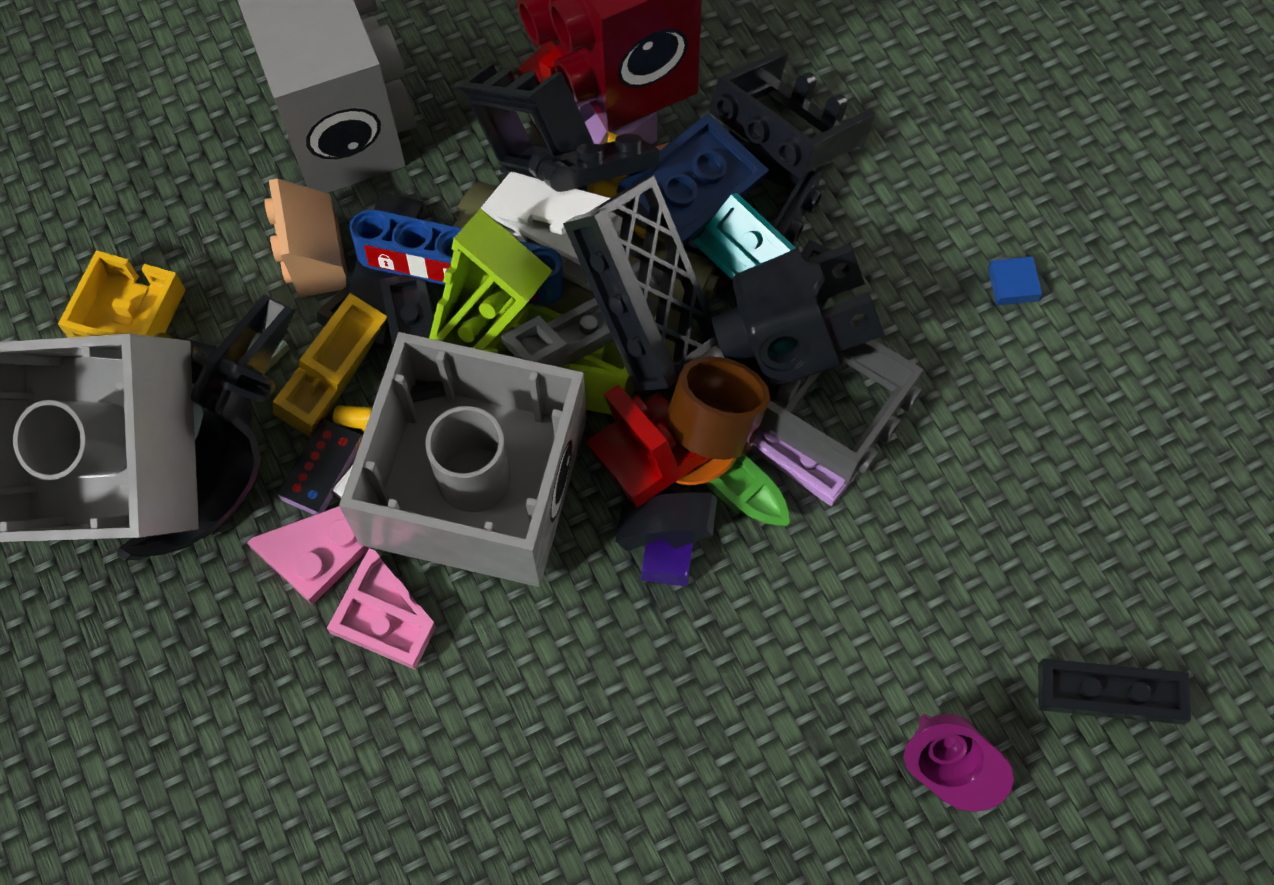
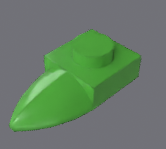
M745 454L737 457L734 464L723 475L705 483L737 515L742 511L749 517L775 526H788L790 524L789 510L780 489Z

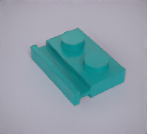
M738 193L729 196L705 226L703 233L693 242L732 280L741 271L796 249Z

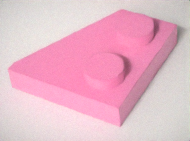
M339 506L258 535L247 542L256 554L311 605L332 587L370 548L359 545Z

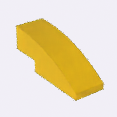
M349 293L300 358L298 369L273 400V415L311 438L321 419L327 416L362 363L386 323L387 316Z

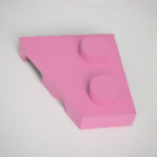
M369 548L327 629L330 634L416 670L436 629V625L424 609L413 599L401 581L385 565L378 553Z

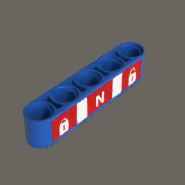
M366 210L358 213L351 220L349 227L358 261L363 266L397 275L412 276L443 285L446 284L443 282L445 271L450 267L454 252L451 249L453 239L462 229L379 210ZM519 241L553 270L528 303L538 306H548L556 303L564 293L563 265L560 254L546 246Z

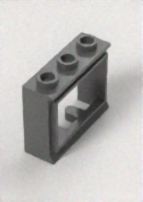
M874 339L837 352L840 361L893 392L852 450L792 414L822 372L781 384L774 402L769 400L758 429L772 434L845 480L844 484L847 486L858 471L864 475L868 472L879 454V451L874 449L879 440L885 443L889 442L901 422L896 416L901 409L909 412L923 390L916 385L924 369Z

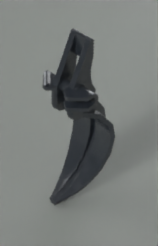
M263 294L219 347L214 348L210 355L200 347H194L191 350L193 360L203 365L191 393V401L201 406L203 410L200 429L195 439L199 529L130 538L119 547L117 556L123 560H143L150 556L165 555L184 549L213 533L237 511L255 484L261 464L256 434L251 430L250 421L252 414L248 406L251 400L265 402L274 392L275 381L266 376L265 372L275 350L285 337L284 334L287 332V328H289L293 314L296 312L295 309ZM257 332L260 333V334H261L260 337H259V338L254 342V344L249 348V346H250V344H251L253 338H254L255 335L257 334Z

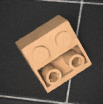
M278 178L269 180L272 198H267L264 201L270 225H275L276 235L270 236L274 258L276 262L281 264L285 283L294 284L299 298L345 288L348 272L338 216L330 194Z

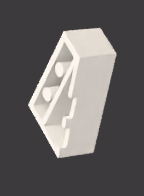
M510 172L483 204L481 209L518 241L542 245L556 250L562 259L563 277L592 292L563 223L574 216L589 212L610 198L578 189L557 192L550 188L545 181ZM611 212L609 215L619 236L623 218Z

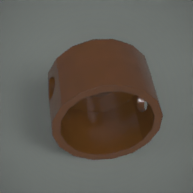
M714 356L695 358L684 365L679 375L666 415L667 428L678 443L693 453L706 458L722 460L741 457L751 449L770 400L768 386L759 374L746 365L734 360Z

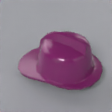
M924 713L919 718V727L915 735L907 743L904 752L906 768L917 780L922 782L944 802L960 810L970 812L989 810L1006 799L1011 793L1014 782L1011 764L997 748L976 731L967 719L956 714L945 713L932 717Z

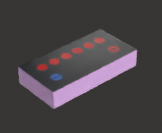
M322 418L278 493L279 498L313 515L325 512L334 496L332 489L346 474L357 455L362 435Z

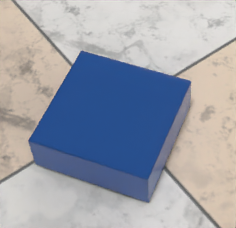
M1033 257L990 262L988 272L996 306L1037 302L1040 300L1042 291Z

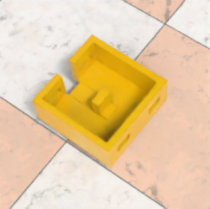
M96 250L58 325L68 338L118 334L154 336L160 332L165 333L186 289L177 273L144 264L141 270L148 279L150 286L136 283L139 276L128 259Z

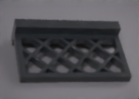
M655 176L640 180L589 212L574 216L563 223L636 392L669 388L678 381L679 377L677 374L682 371L685 364L701 357L718 344L712 324V314ZM643 192L650 207L648 219L637 213L639 197ZM611 212L623 218L619 236L609 215ZM634 224L646 230L643 249L631 244ZM658 237L664 240L667 247L665 261L654 256ZM629 255L641 260L638 278H636L628 260ZM652 267L663 271L660 291L649 286ZM675 278L681 281L684 288L683 302L672 298ZM647 297L658 302L655 321L646 302ZM670 308L681 313L677 332L667 328ZM692 319L698 322L704 336L699 342L689 339ZM665 338L675 342L673 361H671L665 347Z

